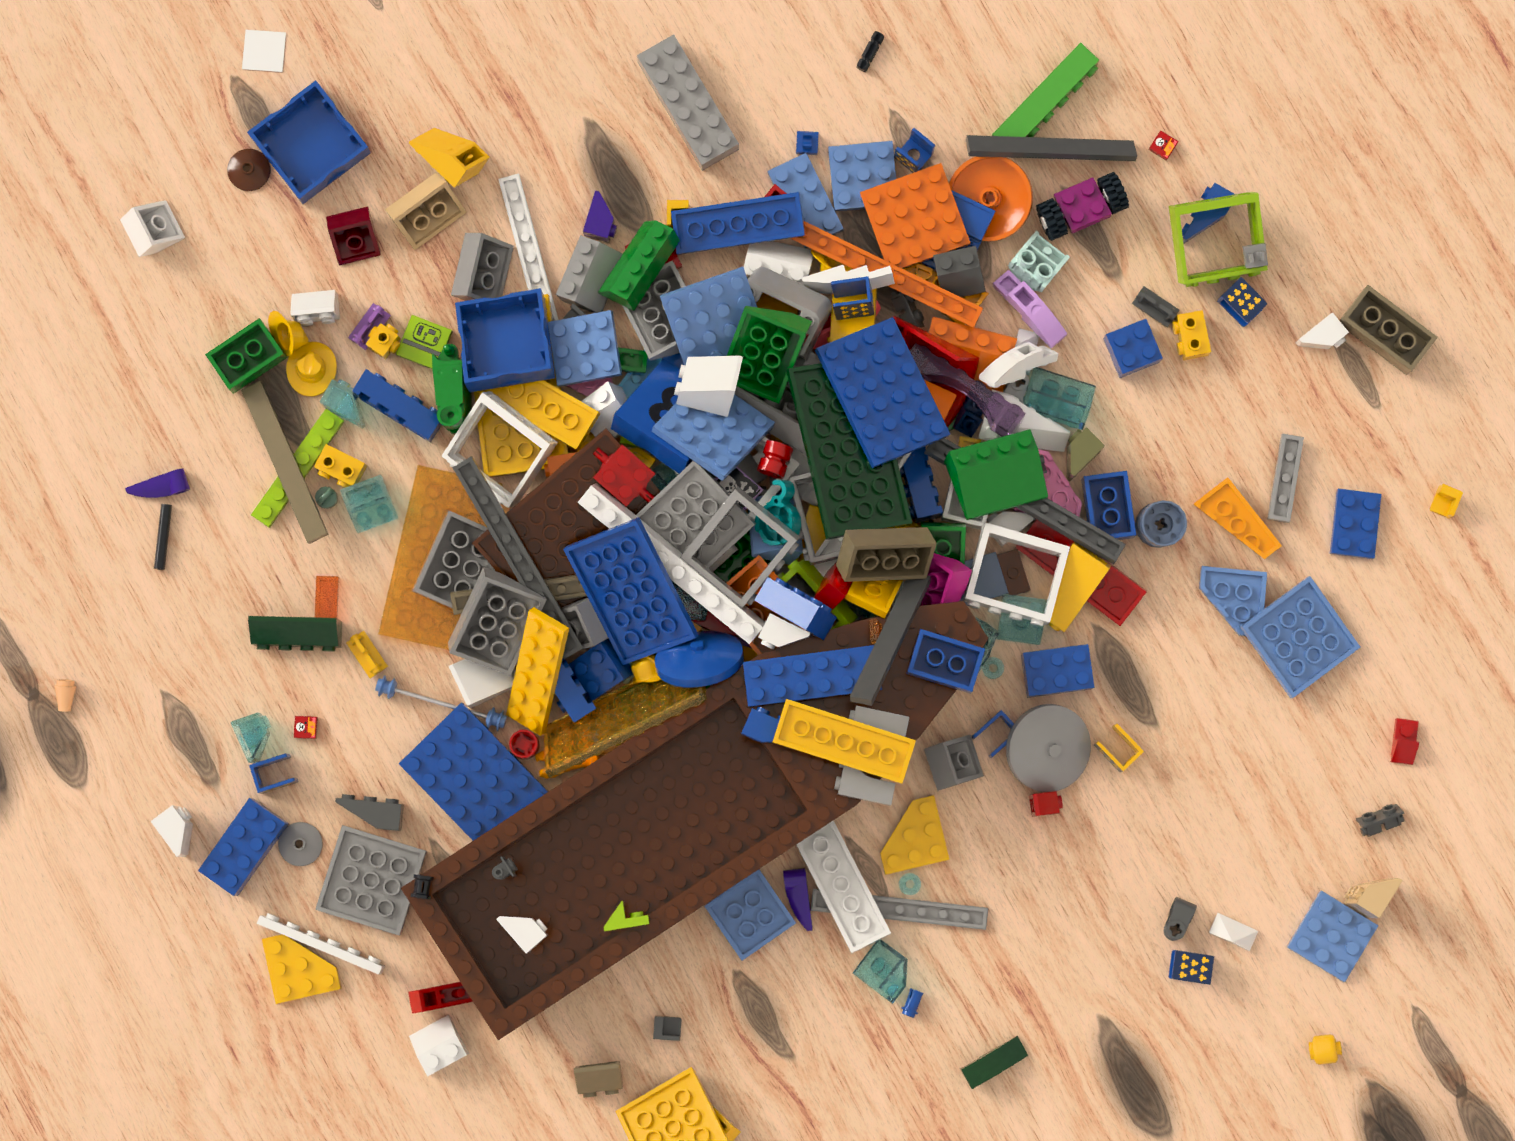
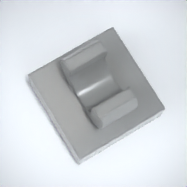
M1265 243L1242 246L1246 269L1268 265Z

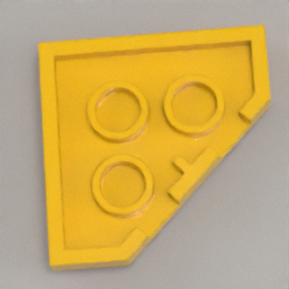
M934 795L912 800L880 852L885 875L950 860Z
M283 934L262 939L276 1004L342 989L337 967L305 946Z

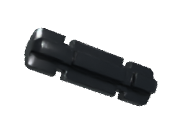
M878 31L873 33L871 41L868 42L861 55L862 59H859L857 63L859 70L863 72L868 70L869 62H872L879 49V45H881L884 39L882 33Z

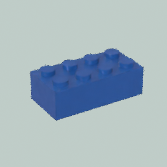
M249 798L198 871L231 895L238 896L289 823L255 799Z

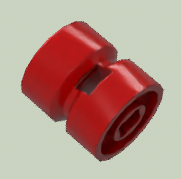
M767 440L763 450L765 457L760 459L757 471L773 478L784 479L787 470L785 463L790 461L793 448L777 441Z
M519 730L511 736L509 748L518 758L530 759L538 753L540 744L537 736L531 731Z

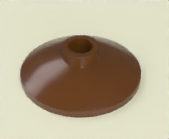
M255 149L238 151L231 157L227 167L231 183L243 191H255L263 187L268 181L271 172L268 159L263 153ZM246 165H251L250 171H244Z

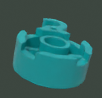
M774 480L772 484L780 485L782 492L779 496H773L764 508L799 535L801 516L798 510L790 503L795 494L794 484L789 480ZM757 516L755 517V522L757 523L755 524V530L759 532L764 543L769 545H785L787 543L786 539Z

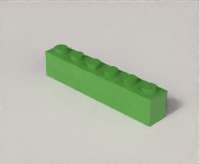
M1080 42L1003 122L992 136L1034 137L1040 130L1038 126L1042 122H1049L1054 116L1053 111L1057 107L1062 108L1069 100L1067 96L1072 91L1076 93L1083 86L1084 83L1082 81L1086 76L1091 78L1098 70L1097 64L1099 59Z

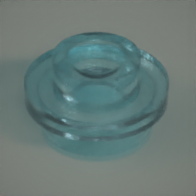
M990 657L984 661L982 671L987 678L997 679L1004 672V664L999 658ZM991 664L997 666L996 672H991L989 670V666Z
M907 873L900 878L899 888L904 894L914 895L920 890L921 881L917 875ZM908 880L914 882L913 888L906 887Z

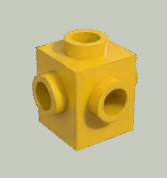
M380 323L378 327L374 326L368 335L370 338L366 346L386 360L390 353L394 354L398 350L401 338L397 335L398 330L390 324L384 326Z

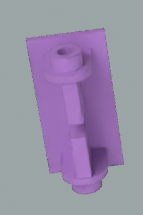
M373 303L348 338L366 350L368 348L366 343L370 338L368 335L374 326L378 327L380 323L385 325L391 315L384 311L382 307Z

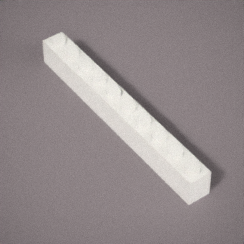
M597 483L591 485L577 502L609 529L638 518ZM641 520L670 579L750 644L761 632L765 621L747 606L741 608L682 560L680 558L682 553Z

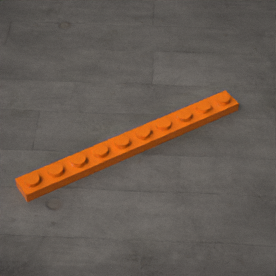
M805 221L806 236L790 238L851 269L867 265L868 271L872 272L890 266L895 284L888 285V287L972 328L975 327L984 309Z

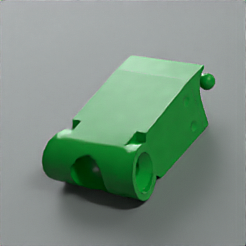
M445 344L438 358L432 354L435 400L438 409L437 419L451 434L455 435L472 409V396L464 383L462 359L459 360L458 348L453 344Z

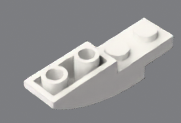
M1030 342L1021 344L993 361L979 375V380L987 383L992 388H998L1007 383H1015L1017 380L1025 378L1026 371L1056 362L1058 353L1044 345L1038 347Z

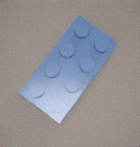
M807 153L767 171L773 185L776 184L787 194L800 193L803 221L832 235L844 230Z

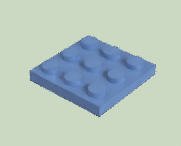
M892 141L828 147L835 212L865 209L860 192L896 179Z
M608 310L548 322L557 386L562 387L622 375L613 311Z
M760 870L746 877L704 906L741 961L796 924Z
M1320 891L1287 945V948L1342 982H1345L1378 925L1325 892Z

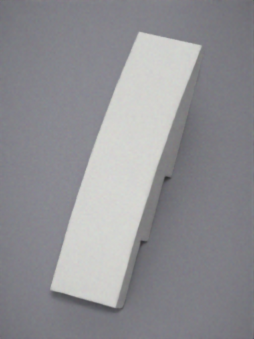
M840 265L802 277L805 287L815 292L826 294L833 293L831 282L869 276L872 289L895 284L890 266L869 272L867 265L850 271H845L844 265Z

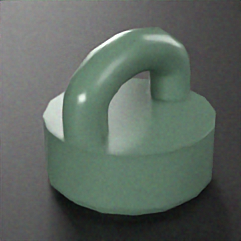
M321 487L315 494L316 503L324 509L332 508L337 503V493L330 487Z

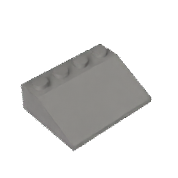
M673 261L666 263L662 267L634 311L623 306L650 361L680 353L660 299V295L686 286Z
M447 511L412 592L452 609L450 592L473 589L483 567L495 571L472 544L488 528L452 511Z
M483 567L448 641L449 653L511 676L518 661L528 611L533 607L542 611L547 599L506 575Z

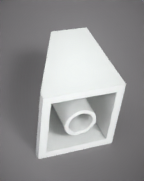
M688 357L686 365L681 364L678 377L682 378V382H677L674 395H678L676 404L728 417L743 357Z
M466 659L449 666L467 706L470 708H474L511 690L516 671L514 668L510 676Z

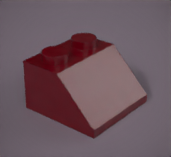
M368 206L326 216L328 232L339 266L381 255Z

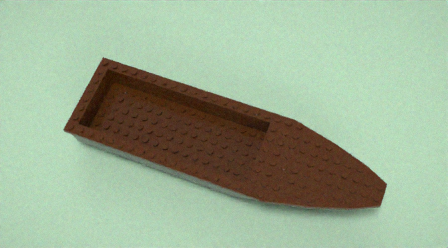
M964 601L919 606L882 684V690H879L872 706L850 702L851 694L795 702L848 719L850 710L855 711L856 706L908 716L909 722L905 737L917 740L957 690L906 674L919 630L923 629L981 648L984 647L988 637ZM890 613L886 615L885 619L876 616L831 629L824 640L814 635L760 654L750 661L875 645ZM743 665L729 678L711 685L421 874L434 877V880L431 881L429 892L431 900L410 897L414 891L415 879L401 887V890L497 1040L514 1031L852 809L861 801L837 795L838 790L834 789L836 777H841L843 769L839 767L838 763L779 744L760 743L741 734L752 708L757 710V707L770 711L769 716L777 719L778 715L781 716L785 704L777 703L748 707ZM863 772L866 776L878 780L881 779V777ZM500 857L511 858L518 869L515 871L517 877L510 875L502 880L496 879L492 875V869L502 862ZM621 901L624 902L626 918H630V913L643 911V915H649L650 924L604 931L605 924ZM499 916L533 918L535 921L540 919L548 928L545 931L548 936L526 954L496 919Z

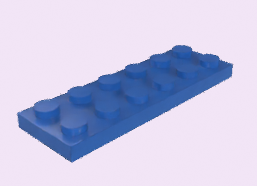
M799 192L671 211L673 229L680 240L676 246L677 255L806 236Z
M874 645L743 662L748 707L785 703L786 699L800 701L851 694Z

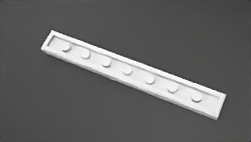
M518 173L500 178L498 180L528 290L541 288L544 295L548 294L550 296L552 320H559L520 175Z

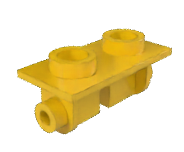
M365 631L353 635L346 642L370 679L388 667Z

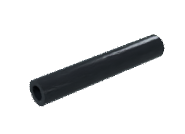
M161 504L154 569L165 570L172 505Z

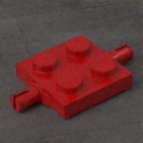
M621 445L615 453L609 456L599 447L596 449L593 455L602 464L600 470L593 478L625 507L639 495L648 503L651 501L648 497L651 499L655 497L645 489L655 473L624 445Z

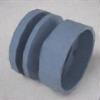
M1162 500L1148 504L1140 510L1136 517L1135 528L1138 537L1143 543L1150 547L1161 548L1173 545L1182 539L1186 532L1187 519L1185 512L1179 505L1172 501ZM1161 520V524L1164 527L1157 529L1158 526L1155 525V522Z

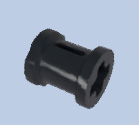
M414 874V891L410 897L431 900L429 892L431 881L434 880V877Z

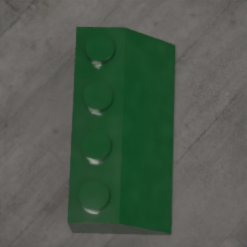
M248 616L250 642L252 645L257 646V650H270V646H279L278 650L291 651L292 647H300L301 651H314V647H322V651L335 652V648H341L342 621L337 618Z

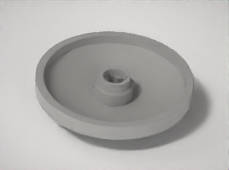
M1056 704L1035 706L1023 713L1012 726L1006 744L1007 762L1013 775L1025 786L1040 792L1059 791L1074 783L1086 768L1091 752L1090 735L1083 720L1072 710Z

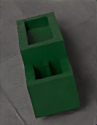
M1016 1036L960 1068L970 1088L974 1089L1027 1057L1028 1054L1020 1039Z

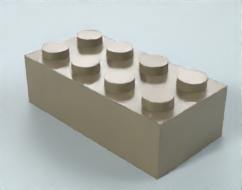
M1369 285L1362 290L1339 320L1348 332L1405 375L1413 371L1438 338Z
M928 527L845 530L836 566L845 582L926 579L937 543Z

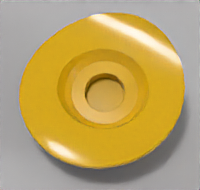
M308 342V344L303 345L300 349L294 350L292 355L288 357L286 365L287 378L292 388L297 393L308 397L318 396L327 391L332 385L337 371L334 353L328 346L319 342Z

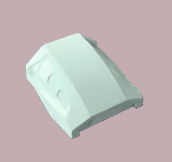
M1036 230L1011 260L1008 267L1021 282L1024 281L1034 291L1042 292L1069 260L1070 256L1064 255L1041 237Z

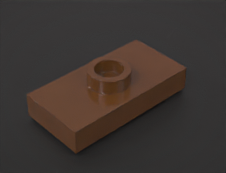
M1018 549L998 554L997 558L1009 597L1030 591Z

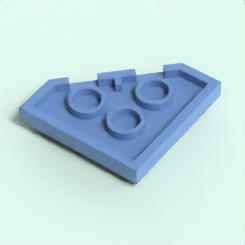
M1201 566L1199 589L1239 636H1246L1240 627L1265 607L1267 572Z

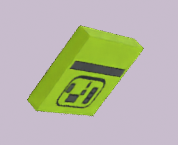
M411 315L396 356L432 369V354L437 358L439 357L443 346L448 344L453 331Z

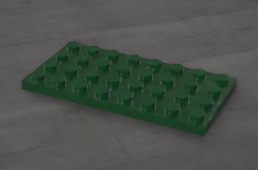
M821 363L788 368L786 372L826 540L844 537L845 530L888 529L910 526L912 520L897 458L872 469Z

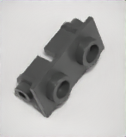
M1143 286L1132 302L1134 306L1167 328L1179 312L1178 308L1145 286Z
M899 291L892 292L891 300L896 311L905 310V313L899 315V318L916 327H925L923 324V314L916 308L915 299Z
M1390 804L1376 812L1364 813L1362 817L1356 818V821L1362 827L1360 828L1362 836L1367 835L1370 837L1382 832L1380 824L1384 823L1386 830L1400 826L1402 822H1405L1402 815L1404 811L1397 804Z
M500 857L502 862L492 869L493 877L500 880L510 875L517 877L515 871L518 869L512 859Z

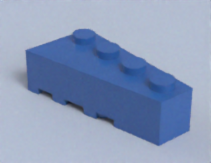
M366 369L352 390L356 397L431 443L442 425L437 419L438 410L430 407V409L422 405L423 401L413 395L409 397L404 394L405 390L394 384L392 386L380 374H373Z
M926 447L918 449L914 457L905 462L900 469L901 477L904 476L906 484L903 485L906 498L909 497L911 506H908L911 519H914L915 523L941 518L943 514L942 506H938L939 495L937 488L932 483L934 480L930 464L928 465L927 463L928 455L924 454Z
M562 658L555 694L559 699L556 703L563 714L567 712L572 721L576 722L595 710L596 707L567 661Z

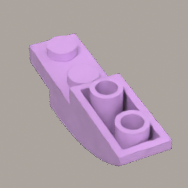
M1010 270L993 282V287L1022 315V320L1050 348H1053L1067 336L1065 329L1039 296L1024 281L1021 282Z

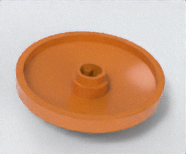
M973 157L964 162L955 171L949 182L951 190L996 211L982 241H998L1008 238L1025 224L1030 215L1033 204V191L1030 180L1025 171L1009 158Z

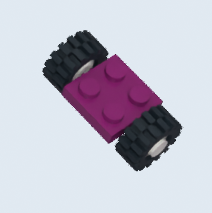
M1115 172L1098 178L1097 184L1092 177L1055 193L1054 199L1051 198L1037 204V215L1049 240L1052 241L1068 234L1067 225L1073 234L1110 218L1111 214L1113 215L1129 208L1127 194L1118 175Z

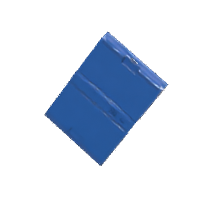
M951 190L971 245L963 248L976 246L978 250L996 211ZM934 258L921 262L936 270Z

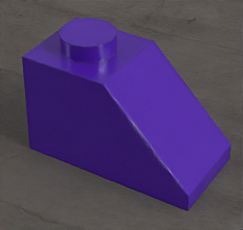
M595 191L583 234L586 237L609 243L610 237L614 238L617 225H614V217L600 192Z

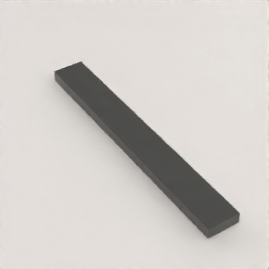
M967 135L965 140L968 156L1106 161H1136L1137 159L1134 140Z
M927 576L926 579H906L852 690L850 702L873 705L931 583V576Z

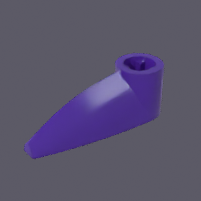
M182 468L125 488L127 494L134 496L158 498L187 492L190 490L185 471Z
M805 868L783 870L784 885L790 906L807 931H813Z

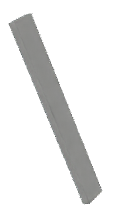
M813 889L811 911L830 913L819 889ZM872 895L884 919L986 930L988 908Z

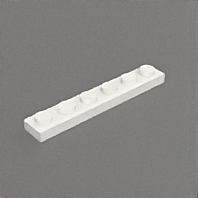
M267 913L266 916L260 915L257 924L378 975L382 974L385 967L380 964L381 960L370 955L368 959L360 956L361 951L351 947L345 950L339 947L341 943L328 938L326 942L319 939L320 934L310 930L307 933L299 930V925L289 921L287 924L278 922L280 918L270 913Z

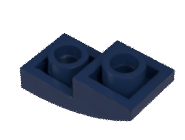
M972 387L958 412L953 428L972 438L983 421L981 415L987 408L990 395Z

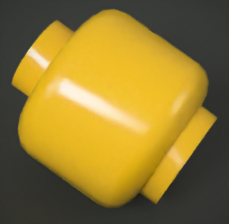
M1331 1034L1314 1036L1312 1042H1309L1311 1060H1315L1318 1065L1336 1063L1338 1055H1342L1341 1041L1336 1042L1334 1035Z

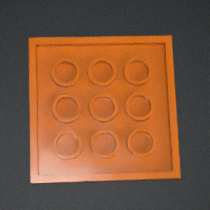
M941 163L860 192L881 254L887 262L905 269L933 258V255L971 245Z

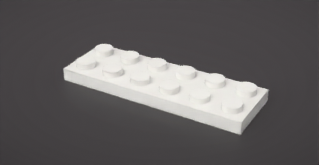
M834 821L796 845L851 954L891 934Z

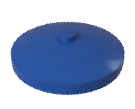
M698 631L699 635L695 639L656 654L655 667L657 675L668 684L687 688L703 687L721 682L736 673L742 666L744 661L742 644L737 638L724 632Z

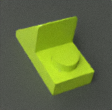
M621 901L605 924L604 931L650 924L649 915H643V911L630 913V918H626L624 902Z

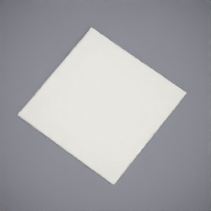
M245 30L242 69L282 72L286 32Z

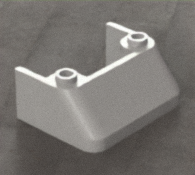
M766 267L757 268L748 278L756 303L759 301L762 293H765L800 310L799 316L812 321L808 331L809 336L799 354L802 359L807 361L832 311L831 301L826 296Z

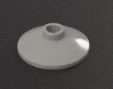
M297 822L287 826L280 835L278 842L279 851L283 859L295 866H306L313 863L319 857L323 846L319 831L311 824L305 822ZM297 840H302L303 846L301 848L296 847Z

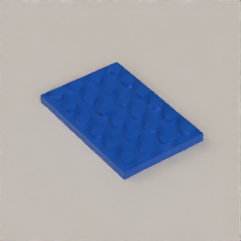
M893 317L816 348L815 352L872 469L950 435Z
M639 517L570 544L563 549L622 665L690 641L699 635Z
M463 702L399 763L473 841L549 792Z

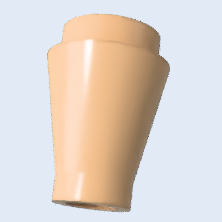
M59 679L57 680V685H54L58 711L68 712L71 711L77 686L75 685V680Z

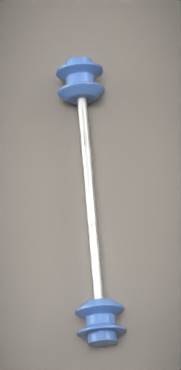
M384 675L383 679L379 678L376 684L375 691H378L379 697L382 693H385L387 698L390 699L397 692L451 709L457 707V705L397 688L396 679L387 681L386 675ZM493 707L489 710L488 715L470 710L475 716L486 719L485 723L488 729L493 725L499 731L500 728L505 726L507 716L504 715V710L499 714L496 713Z

